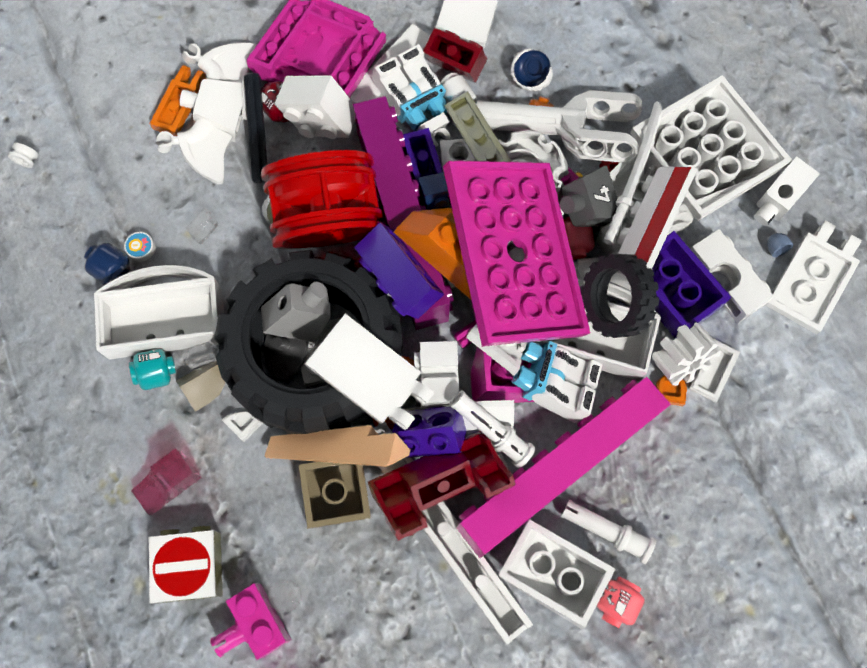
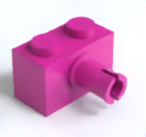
M254 583L226 601L235 618V624L217 636L212 637L210 642L212 647L226 641V643L214 650L219 657H222L225 653L245 641L249 644L256 659L259 660L292 639L262 584Z

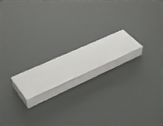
M412 24L364 75L350 97L352 102L355 104L383 97L372 81L374 67L395 56L398 58L399 54L418 44L424 50L430 35Z

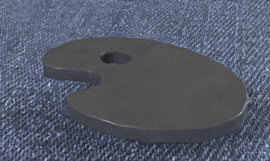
M267 334L264 356L270 374L280 380H288L295 376L305 362L309 341L287 337L281 338L280 336Z

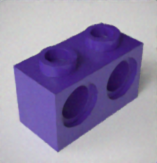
M450 406L409 410L407 412L415 418L410 426L404 430L395 423L392 433H396L410 449L409 456L405 458L460 453L467 432L463 416Z

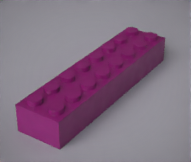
M386 96L355 103L353 104L362 151L370 153L374 159V165L371 168L376 171L374 181L384 225L395 230L413 211L426 210L425 205L421 206L419 184L412 177L413 166L409 154L405 155L403 148L405 147V140L402 130L397 129L396 123L398 119L395 107H389ZM404 242L445 294L419 319L412 317L415 330L449 322V312L453 311L452 302L454 301L450 285H444L443 275Z

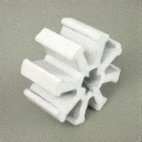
M694 323L691 329L686 325L677 329V338L671 340L665 337L660 342L663 349L652 354L655 364L674 386H677L682 379L686 383L695 379V372L698 369H703L706 372L712 366L709 360L718 357L721 353L716 341L700 323Z

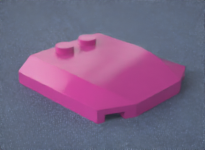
M289 0L246 59L247 66L252 72L258 73L261 76V80L266 82H284L286 76L331 75L350 98L384 46L386 34L383 31L380 33L374 27V21L369 16L333 1Z

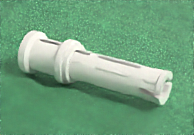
M463 390L453 397L450 407L459 412L474 427L492 440L494 449L498 452L502 451L511 458L512 464L515 467H522L530 460L535 451V446L530 442H524L517 436L516 430L513 427L503 426L485 409L467 396ZM470 411H474L477 415H479V416H480L484 421H486L488 424H484L480 419H478V418H477L474 414H472Z
M570 499L561 515L562 518L614 543L616 550L620 552L624 550L640 558V562L643 564L648 562L657 542V539L653 537L649 539L633 531L632 526L628 524L627 526H620L572 502Z

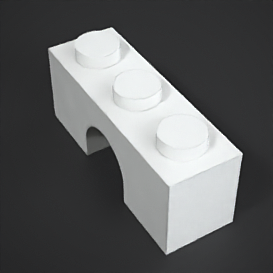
M720 229L691 247L690 250L710 273L724 274L730 280L731 291L728 294L732 298L723 307L737 324L774 298L768 284L760 280L752 270L750 262L738 253L734 248L732 240L724 235Z

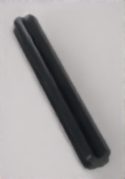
M248 73L244 76L252 181L262 184L266 182L262 180L261 170L268 165L261 76L258 73Z

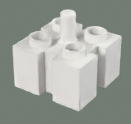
M457 341L420 342V352H414V367L421 372L416 380L430 388L434 394L425 405L416 400V407H444V405L450 404L453 397L459 392Z

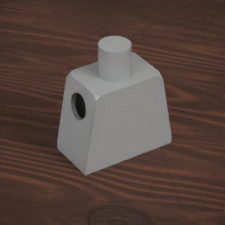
M313 282L309 287L287 284L261 307L263 333L315 343L331 315L326 287L319 282Z

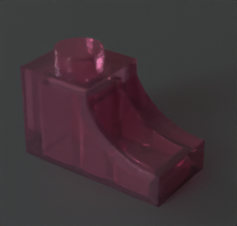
M175 448L150 466L151 470L148 475L131 491L146 513L152 516L202 477L186 454Z

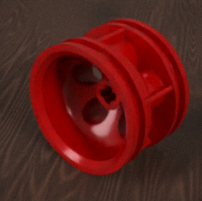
M331 150L296 155L265 166L261 170L262 180L266 182L263 185L264 193L269 195L273 218L270 232L277 235L272 238V246L277 249H307L362 240L380 223L378 219L382 217V210L378 206L374 181L376 171L371 168L374 165L373 156L363 151Z

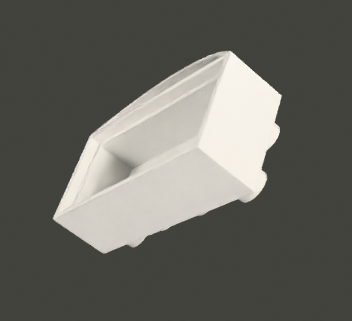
M177 265L153 266L122 275L94 293L96 348L98 352L109 360L131 357L139 352L162 349L164 352L218 344L214 337L218 317L222 313L224 314L222 288L215 277L206 272ZM182 277L192 279L130 288L138 283L156 278Z
M577 278L581 290L582 286H585V281L583 280L584 278ZM608 284L607 295L630 307L631 292L614 284ZM608 302L612 314L619 321L623 320L630 308ZM656 312L654 320L648 322L650 326L645 331H640V334L636 336L621 338L604 337L601 335L602 332H596L592 328L593 324L588 322L590 334L583 337L533 342L543 346L548 341H552L557 344V347L568 350L570 354L587 362L593 359L602 363L601 371L632 380L635 379L639 382L647 374L661 317Z

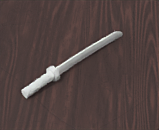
M658 101L654 103L640 150L624 192L616 201L618 206L615 211L616 213L603 239V242L606 244L614 245L627 212L632 211L635 205L632 199L646 165L662 116V107Z

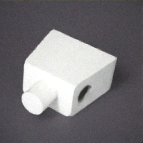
M796 156L756 203L760 208L754 215L756 221L764 226H768L773 219L779 221L820 173Z

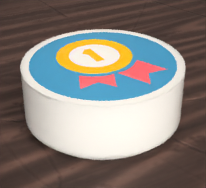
M144 232L131 234L124 244L126 253L137 262L147 261L154 255L156 250L155 242Z

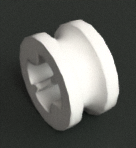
M14 143L12 146L14 151L8 153L9 159L21 166L32 168L34 165L32 160L37 159L38 153L26 145Z

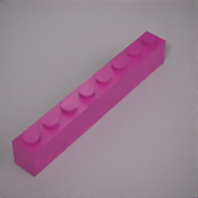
M648 377L639 383L635 379L620 390L624 394L617 400L612 396L599 407L602 411L596 417L590 414L577 424L580 428L572 435L567 431L554 442L557 445L554 450L549 453L544 449L531 460L535 465L527 471L521 467L514 472L515 486L490 498L484 496V499L487 501L478 509L475 505H472L459 516L462 522L456 529L479 559L671 405Z

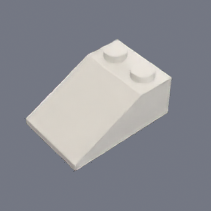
M529 519L498 576L554 613L583 629L593 614L615 568Z

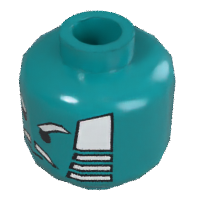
M162 349L139 352L135 354L133 361L129 362L132 382L134 385L139 384L142 390L167 386L170 384L171 374L176 373L173 356L167 357Z

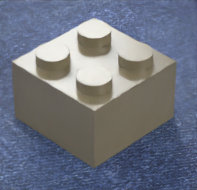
M313 462L299 465L307 529L371 518L363 465Z

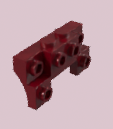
M481 431L464 438L460 453L423 456L368 481L372 497L383 512L387 525L398 541L428 527L422 511L475 486L486 498H490L516 485L513 474L498 456L490 439Z

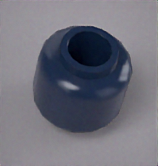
M102 243L99 246L93 245L84 255L86 259L85 271L103 285L130 271L128 266L129 258L111 243Z

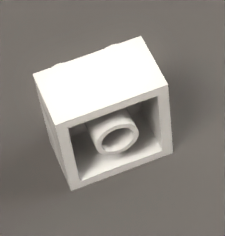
M331 75L286 76L275 105L283 113V116L294 124L301 135L307 138H348L355 122L354 103Z

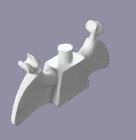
M232 43L222 45L208 51L203 56L200 55L198 45L190 44L188 49L195 56H191L186 51H183V60L189 64L197 62L198 67L207 76V79L202 80L198 93L183 89L180 96V106L193 109L194 125L190 130L177 133L178 136L162 131L156 141L168 143L158 146L157 150L161 153H168L172 145L179 144L181 153L187 163L201 176L216 184L224 182L225 152L231 141L236 142L242 120V80H244V76L249 70L246 59L257 44Z

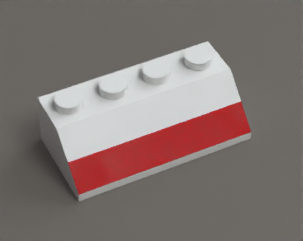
M658 167L654 177L648 175L641 190L646 195L642 203L639 201L635 202L629 216L634 219L630 229L624 226L617 243L622 245L618 254L636 255V259L645 260L647 262L646 267L652 269L696 174V168ZM618 270L612 276L610 282L631 290L626 276Z

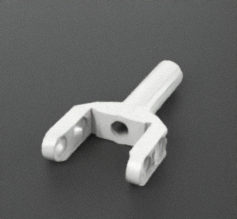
M589 90L575 96L563 108L477 101L476 103L491 129L515 132L528 130L542 134L560 135L567 150L579 159L625 163L632 161L637 154V141L627 133L585 129L586 119L629 122L638 118L642 111V100L635 94ZM598 101H605L609 104V108L598 110L594 104ZM626 103H632L637 109L634 112L628 113L622 109V106ZM599 141L603 144V147L594 150L588 146V143ZM621 143H626L632 149L629 152H620L616 147Z

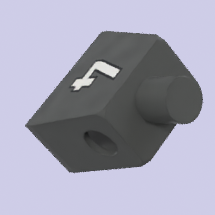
M607 165L561 187L563 198L560 201V208L565 214H569L571 222L575 227H602L611 223L618 207L616 205L618 196Z

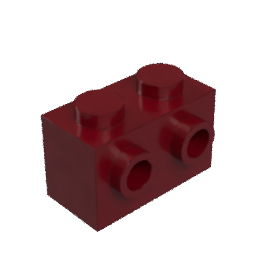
M434 27L423 50L425 57L430 63L452 73H458L465 79L476 83L487 61L483 47L474 41L469 40L466 42L459 39L460 37L449 30L444 32Z

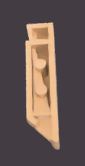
M371 425L324 430L309 434L271 436L265 457L389 466L409 456L410 449L396 433L379 435Z

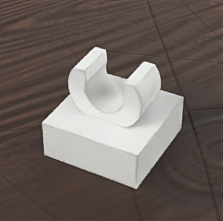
M444 112L423 123L417 129L418 131L429 128L435 148L438 146L435 135H441L443 140L450 139V134L445 129L449 121Z

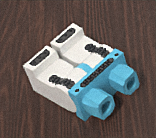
M419 44L399 54L398 58L395 56L374 67L372 81L381 94L386 96L388 104L395 107L400 123L407 122L413 131H417L420 125L428 121L423 112L430 110L433 117L443 112L445 115L447 114L444 106L447 104L444 99L446 90L423 57L424 52Z
M548 341L543 346L535 342H528L521 359L531 363V367L529 369L522 365L512 381L513 384L524 390L522 397L529 401L533 400L538 405L573 423L589 416L596 393L594 389L598 385L602 363L593 359L589 362L570 354L568 350L557 347V344L552 341Z

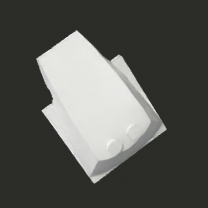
M722 75L662 110L659 126L632 200L642 203L646 193L641 192L648 175L654 177L658 167H694L697 169L696 174L677 215L690 210L697 221L786 168L793 160ZM650 118L631 129L630 134L638 143L636 157L629 162H620L610 172L618 197L622 196ZM631 211L627 212L625 222L629 227H631L634 220L629 217Z

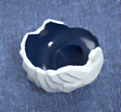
M523 49L515 55L511 64V75L516 85L520 86L523 90L538 91L550 84L553 75L552 67L548 57L543 52Z

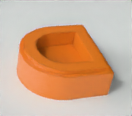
M665 375L656 382V388L671 405L684 406L686 404L687 387L683 379L677 386L672 385Z

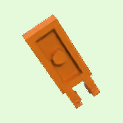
M185 65L181 66L175 79L171 80L149 123L153 130L159 132L167 131L173 136H178L177 133L181 131L191 111L190 108L180 106L182 90L198 93L202 80L206 79V73L198 70L191 83L187 84L190 79L191 68Z

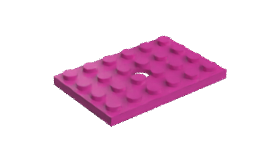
M448 161L444 164L445 179L482 347L583 337L590 334L550 163ZM509 241H513L518 248H523L524 259L521 262H516L509 256L507 252Z

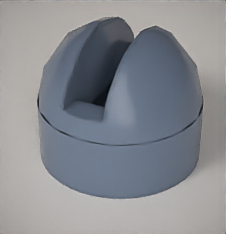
M775 233L767 240L768 250L773 257L784 255L794 246L790 238L783 233Z

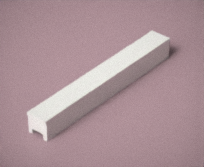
M385 421L382 424L378 423L379 425L374 428L379 435L392 433ZM408 457L389 466L377 467L382 474H385L413 460L411 457ZM438 503L422 511L428 527L424 528L423 531L505 645H508L524 630L533 625L486 559L484 557L479 559L456 529L459 522L445 503Z

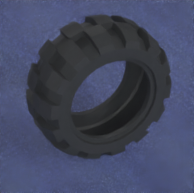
M312 250L289 252L290 260L276 265L271 258L252 269L256 276L248 284L242 281L237 283L226 298V302L229 305L227 313H222L218 317L214 339L219 344V352L215 358L221 378L230 388L231 395L252 417L270 428L276 427L287 431L288 434H309L324 430L352 427L351 422L362 415L368 417L369 414L330 384L313 389H295L281 385L265 375L261 363V346L265 335L263 333L261 307L287 284L309 287L313 282H319L326 287L329 302L338 304L350 311L363 328L401 356L403 348L399 313L392 305L394 300L377 286L376 279L378 278L375 274L369 272L364 267L357 268L353 266L352 259L334 252H327L325 258L314 257Z

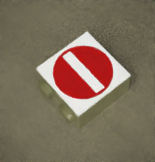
M211 526L192 527V533L180 534V529L161 530L160 536L149 537L150 603L223 597L221 533L211 530Z

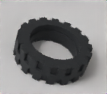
M603 255L598 258V262H593L590 265L589 273H586L584 276L585 286H582L581 295H584L583 304L586 309L587 320L593 324L592 328L596 332H602L601 335L604 337L621 338L639 335L640 331H645L650 326L648 322L655 318V306L659 304V297H656V291L659 290L658 283L654 282L653 276L655 274L653 270L646 267L647 262L643 259H636V255ZM618 270L626 276L631 287L632 296L630 309L626 317L621 321L612 314L607 299L608 284Z

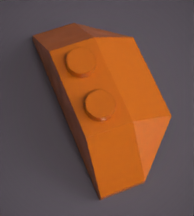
M452 208L413 211L394 230V233L471 299Z

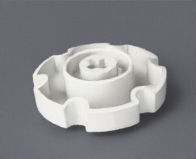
M528 130L512 133L511 139L508 142H502L499 139L500 144L512 162L550 163L558 200L562 198L561 187L565 185L560 180L563 176L568 175V164L561 149L554 141L547 143V139L542 133Z

